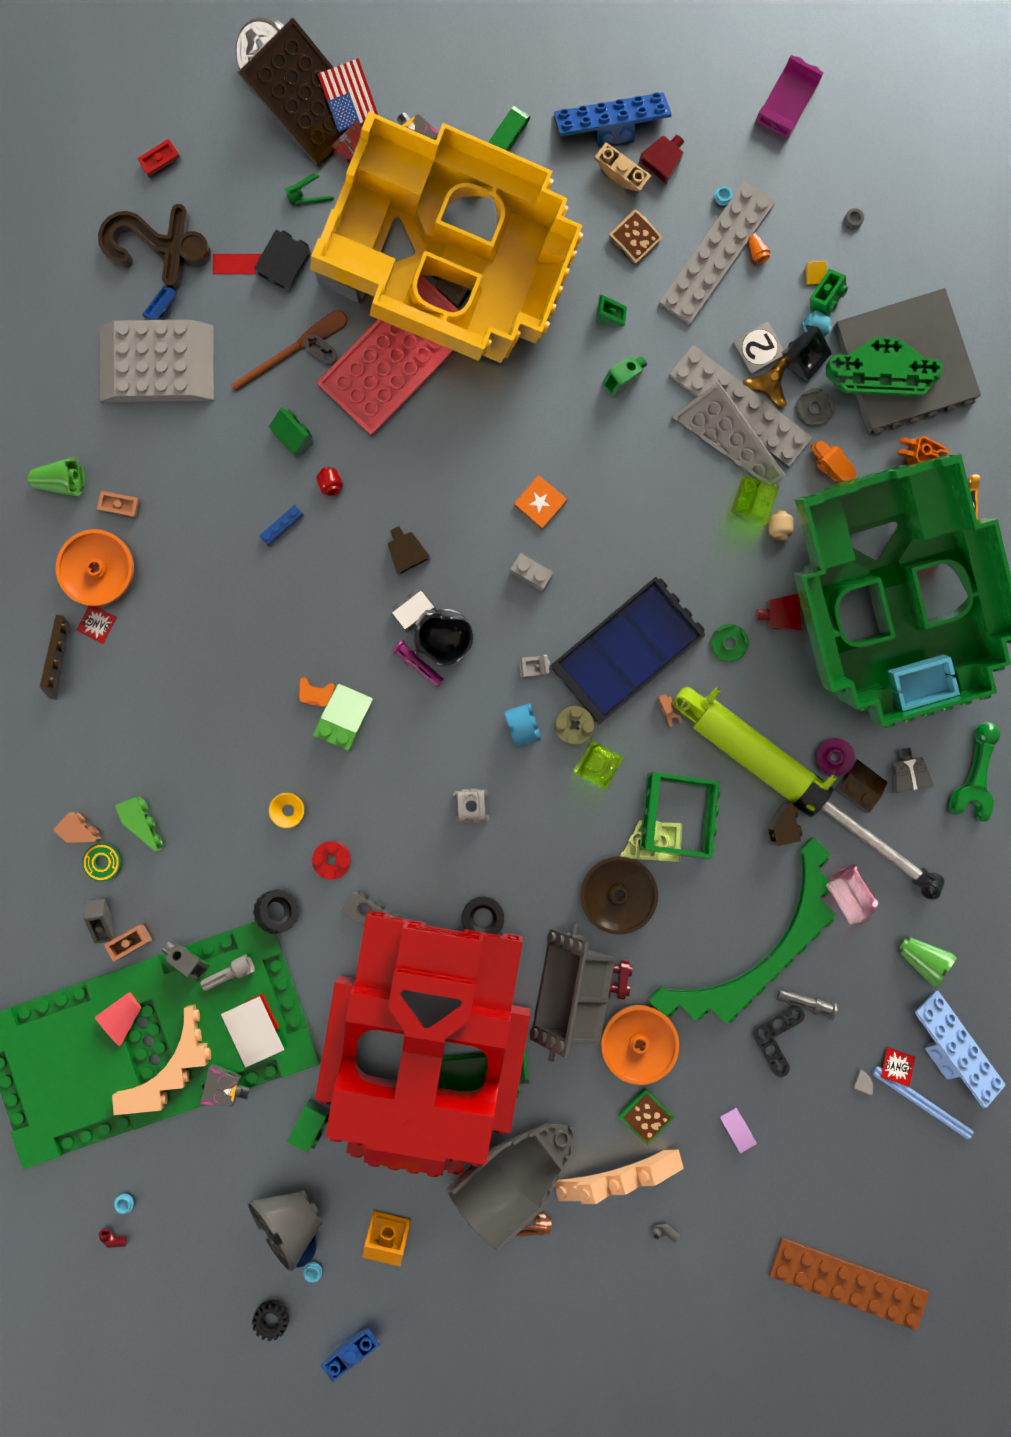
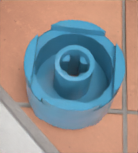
M530 703L505 711L515 747H521L542 740L539 730H534L538 727L535 717H530L533 714Z

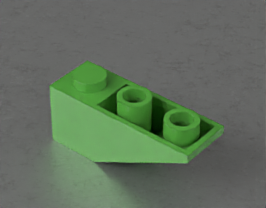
M134 797L115 805L124 826L155 852L162 850L161 845L163 843L160 836L156 835L154 831L155 822L147 813L148 805L145 799Z

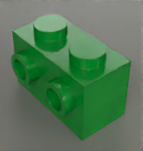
M832 269L827 271L809 298L810 310L812 312L819 310L829 316L831 312L836 310L838 301L846 295L848 290L846 275Z

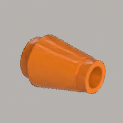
M758 234L751 235L748 238L752 259L757 264H762L770 258V250Z

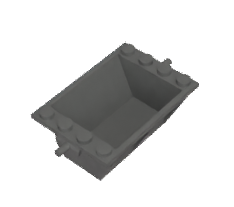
M573 924L571 933L565 934L550 929L547 936L548 945L533 1027L530 1030V1040L549 1049L548 1061L554 1062L555 1053L568 1058L571 1044H600L615 958L597 951L588 950L589 942L585 941V936L577 934L579 926L577 924Z

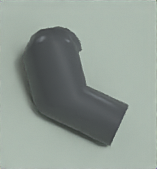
M668 1224L655 1225L651 1229V1237L656 1240L662 1236H667L675 1243L680 1238V1234Z

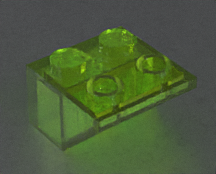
M743 474L731 512L745 521L764 527L768 523L779 486Z

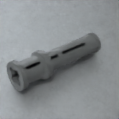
M780 988L777 996L778 1001L810 1010L814 1015L820 1014L829 1017V1020L832 1021L838 1009V1004L826 1003L820 998L811 999Z

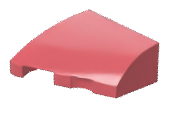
M129 992L98 1014L95 1019L110 1038L120 1046L123 1044L136 1016H138L141 1006L131 992Z

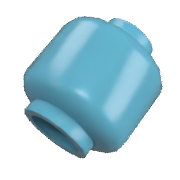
M819 310L809 311L802 321L804 332H807L806 325L819 327L822 334L827 336L832 328L830 326V317Z

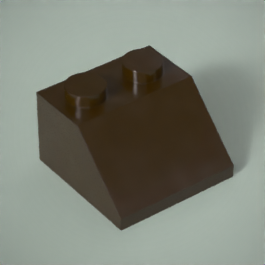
M856 759L851 770L842 777L834 790L864 813H870L882 797L888 782Z

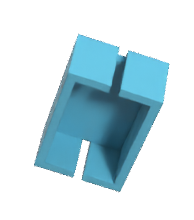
M944 654L887 671L891 688L896 689L892 691L896 708L902 711L960 695L956 678L950 676L955 674L952 659Z

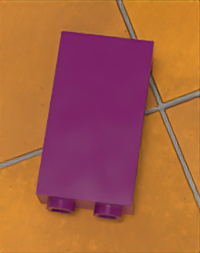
M790 55L767 101L761 107L756 121L789 138L824 72L817 66H811L804 62L802 58Z

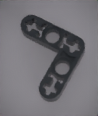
M793 1005L757 1024L752 1030L753 1038L772 1072L778 1077L788 1075L790 1067L774 1037L800 1024L804 1020V1011L798 1006ZM793 1010H795L796 1012H800L798 1014V1019H795L793 1017L788 1019L791 1022L790 1024H788L787 1020L783 1017V1015L785 1014L786 1017L792 1016ZM776 1019L783 1020V1027L781 1029L774 1028L773 1022ZM758 1030H766L764 1036L767 1040L771 1038V1041L764 1042L760 1036L757 1037L759 1034ZM770 1045L776 1048V1053L772 1056L766 1054V1048ZM778 1059L781 1065L785 1064L783 1067L784 1071H776L775 1069L778 1068L776 1062L772 1061L771 1063L770 1060Z

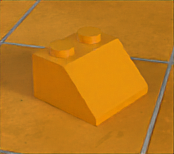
M373 1211L362 1258L400 1267L411 1220Z

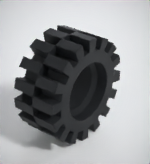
M268 1300L266 1304L263 1302L257 1308L253 1316L252 1325H254L253 1331H257L256 1335L258 1337L261 1335L262 1340L268 1338V1341H271L274 1338L275 1341L286 1331L289 1323V1313H287L286 1307H282L283 1304L281 1302L276 1304V1300L271 1303V1300ZM274 1314L278 1318V1324L275 1327H267L263 1321L265 1315Z

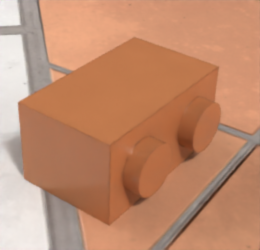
M141 924L106 943L104 947L112 961L115 962L151 942L152 938L144 924Z

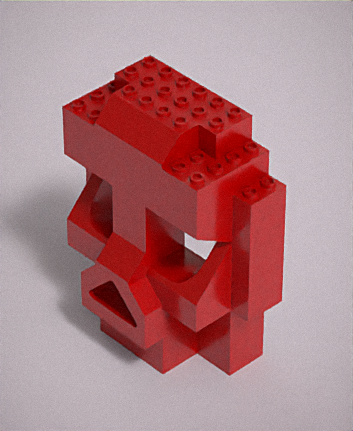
M370 910L365 919L356 978L339 975L334 983L315 1100H320V1103L331 1104L325 1138H330L333 1142L348 1141L346 1153L355 1158L364 1156V1163H368L371 1167H379L381 1165L395 1171L405 1169L412 1174L422 1172L427 1173L430 1177H439V1175L443 1176L444 1170H447L448 1173L457 1175L464 1172L465 1162H470L473 1166L486 1165L492 1130L502 1135L506 1134V1132L511 1133L530 1021V1008L512 1005L523 936L503 933L502 936L467 929L464 932L426 926V922L388 916L389 913ZM408 990L461 1000L462 1004L430 1028H424L402 997L401 992ZM380 1030L404 1034L397 1080L374 1077L360 1070L356 1057L359 1039L364 1032ZM445 1042L472 1046L485 1053L488 1058L486 1078L484 1084L478 1090L461 1092L438 1088Z

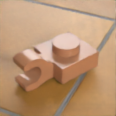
M666 694L658 697L657 700L667 718L668 726L670 728L673 727L671 722L673 718H676L679 724L682 723L681 716L673 713L672 708L674 704L671 697H667Z

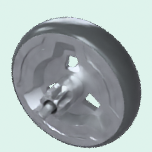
M257 17L242 27L236 42V59L239 70L261 49L258 40L260 39L264 46L284 24L271 17Z

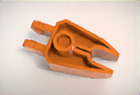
M925 436L915 439L900 438L899 443L908 446V450L898 449L897 455L906 457L908 465L950 453L943 445Z
M821 440L811 445L813 454L818 458L815 461L818 468L823 473L828 474L834 481L841 483L854 479L857 476L854 465L844 455V451L840 447H829L827 443L825 444Z

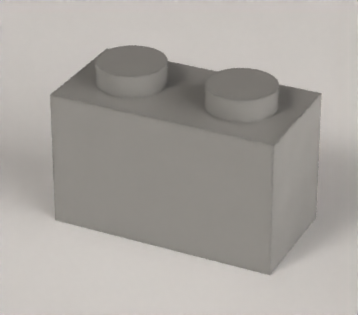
M521 553L510 569L511 574L542 592L553 576L552 571Z

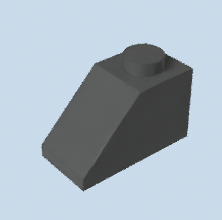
M105 898L86 901L84 921L94 943L112 941L114 933L111 912Z

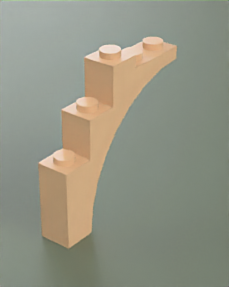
M188 1005L184 1008V1025L181 1039L175 1054L166 1067L148 1082L132 1089L117 1091L112 1095L114 1115L162 1110L168 1102L167 1092H164V1090L184 1088L187 1082H189V1071L186 1068L205 1066L209 1063V1060H211L210 1048H207V1043L199 1044L202 1034L201 1030L198 1029L197 1021H200V1012L196 1010V1005Z
M678 1149L663 1150L642 1161L612 1171L585 1177L558 1179L554 1187L558 1201H581V1204H597L610 1195H626L640 1186H656L684 1168Z

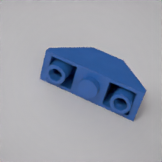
M369 1328L357 1332L340 1344L321 1364V1367L330 1380L334 1382L378 1348L380 1343Z

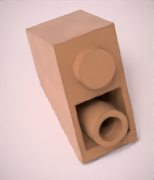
M74 812L68 813L53 829L66 843L98 842L102 839L98 835L99 831L93 826L89 827L84 822L86 819L78 812L76 814Z

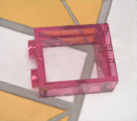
M855 864L838 871L826 884L850 925L856 922L862 924L869 919L868 916L875 912L874 908L879 904Z

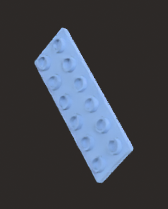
M934 991L915 1011L916 1016L935 1041L928 1043L925 1050L947 1080L961 1077L982 1108H987L1005 1087V1083L939 991Z

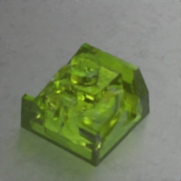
M590 739L572 772L606 791L624 757Z

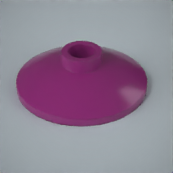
M832 738L824 741L819 746L816 753V761L822 772L829 776L835 775L837 777L845 775L851 770L855 762V754L848 742L843 739ZM832 754L837 756L836 761L831 760Z

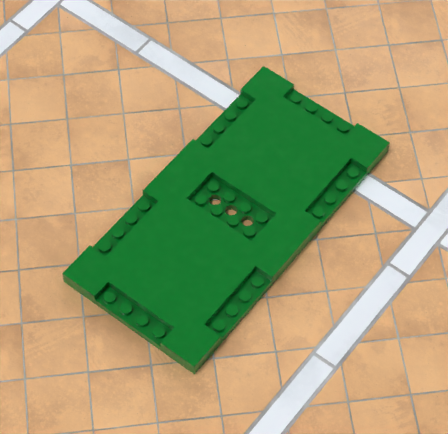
M252 922L184 946L210 965L198 982L185 976L165 960L167 955L164 953L0 1011V1093L13 1130L10 1133L22 1169L24 1170L71 1151L204 1106L200 1102L208 1070L212 1064L241 1075L240 1086L248 1088L319 1065L320 1059L277 934L264 932L262 928L258 927L257 922ZM245 954L251 958L255 967L253 973L240 979L234 977L207 991L202 989L200 984L202 980L230 967L233 960ZM131 992L141 1006V1010L128 1031L123 1044L118 1046L101 1027L95 1017ZM263 993L279 1026L276 1032L284 1050L245 1067L221 1014ZM188 1005H196V1010L200 1012V1021H197L198 1029L201 1030L202 1034L199 1044L207 1043V1048H210L211 1060H209V1063L205 1066L186 1068L189 1071V1082H187L184 1088L164 1090V1092H167L168 1102L162 1110L114 1115L112 1095L117 1091L132 1089L148 1082L166 1067L175 1054L181 1039L184 1025V1008ZM140 1017L147 1020L148 1024L145 1028L138 1025ZM145 1036L153 1038L154 1043L152 1046H147L144 1043ZM152 1054L159 1056V1064L151 1063L150 1057Z

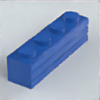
M294 504L259 537L269 547L304 516L303 513Z

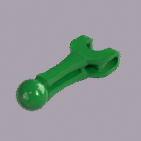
M984 722L977 726L974 733L977 742L975 743L972 767L964 785L956 788L951 793L949 802L950 813L959 815L964 812L967 803L972 801L975 805V817L983 822L990 819L994 807V799L987 790V774L994 745L1000 738L999 728L990 722Z

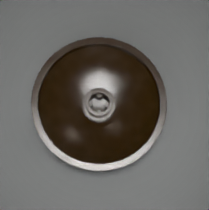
M623 856L609 857L596 863L585 875L580 890L581 905L588 919L597 928L611 934L632 933L642 928L653 916L658 903L657 884L651 872L640 862Z

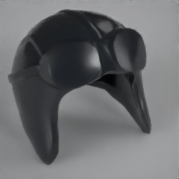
M425 610L415 624L416 629L413 635L417 652L425 654L438 666H450L459 662L473 644V632L469 621L455 610Z

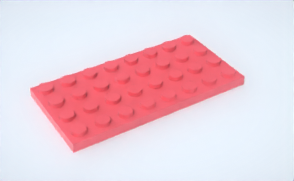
M422 275L419 277L417 290L424 301L447 312L454 313L459 311ZM378 319L316 383L372 436L439 368L454 350Z

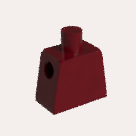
M675 135L671 141L665 136L660 137L640 154L639 163L666 185L682 159L684 152L680 147L683 145L684 140L679 135Z
M794 594L768 600L766 602V609H756V620H767L768 629L790 632L801 631L799 595Z

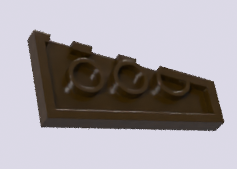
M63 615L55 616L40 683L42 691L49 699L57 700L66 634L69 632V623Z

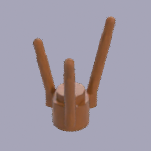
M539 1213L536 1216L539 1219L534 1220V1225H526L523 1228L524 1230L533 1231H522L515 1237L549 1235L551 1231V1218H546L545 1213Z

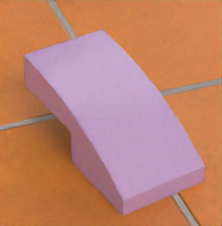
M737 1108L720 1117L740 1154L757 1145Z

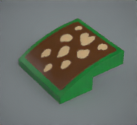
M646 1088L618 1115L646 1145L675 1118Z

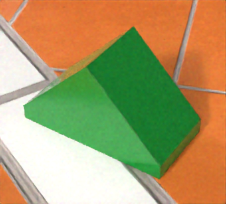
M600 295L596 323L625 325L627 307L604 295Z

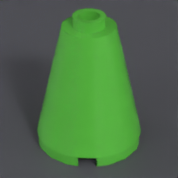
M70 457L32 469L27 479L28 483L35 489L79 496L82 494V492H79L81 487L85 485L84 469L82 465H78L76 462L79 461L77 458Z
M905 938L899 947L902 950L900 954L935 988L942 982L945 974L950 970L957 958L951 952L914 938L909 940Z

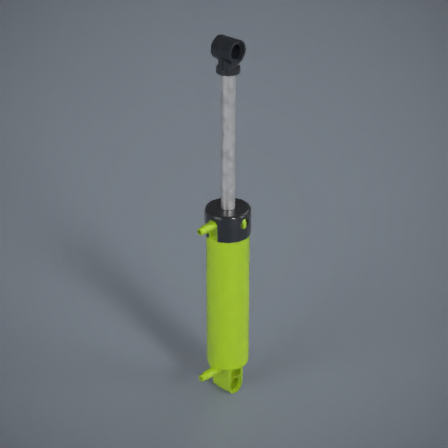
M684 687L679 691L673 701L674 707L694 722L692 728L793 803L796 808L808 817H813L820 810H823L912 877V883L921 888V893L925 898L936 900L940 897L945 882L941 875L929 873L924 867L921 869L917 868L828 800L833 792L832 785L837 780L835 775L824 781L818 775L813 774L715 700L720 693L719 688H715L705 698L689 687Z

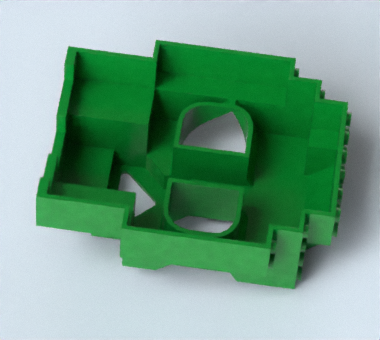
M947 454L913 465L895 466L824 487V491L794 499L811 564L803 566L804 571L795 573L793 576L823 688L834 692L838 699L855 709H859V711L869 710L871 720L884 728L893 727L899 721L915 720L914 717L920 715L922 717L931 716L937 710L948 711L953 709L954 705H968L972 703V700L978 698L979 700L989 699L992 694L997 693L993 672L1002 671L1005 669V666L1011 665L1006 642L1011 643V573L998 519L982 518L977 520L962 454ZM891 522L897 523V528L879 559L874 560L853 548L850 534ZM939 564H946L956 573L968 597L955 610L928 619L916 571ZM866 586L871 596L880 633L857 640H848L843 632L839 616V604L846 593ZM943 654L951 657L955 674L950 676L956 678L960 695L906 711L896 708L892 693L896 689L891 688L888 670Z

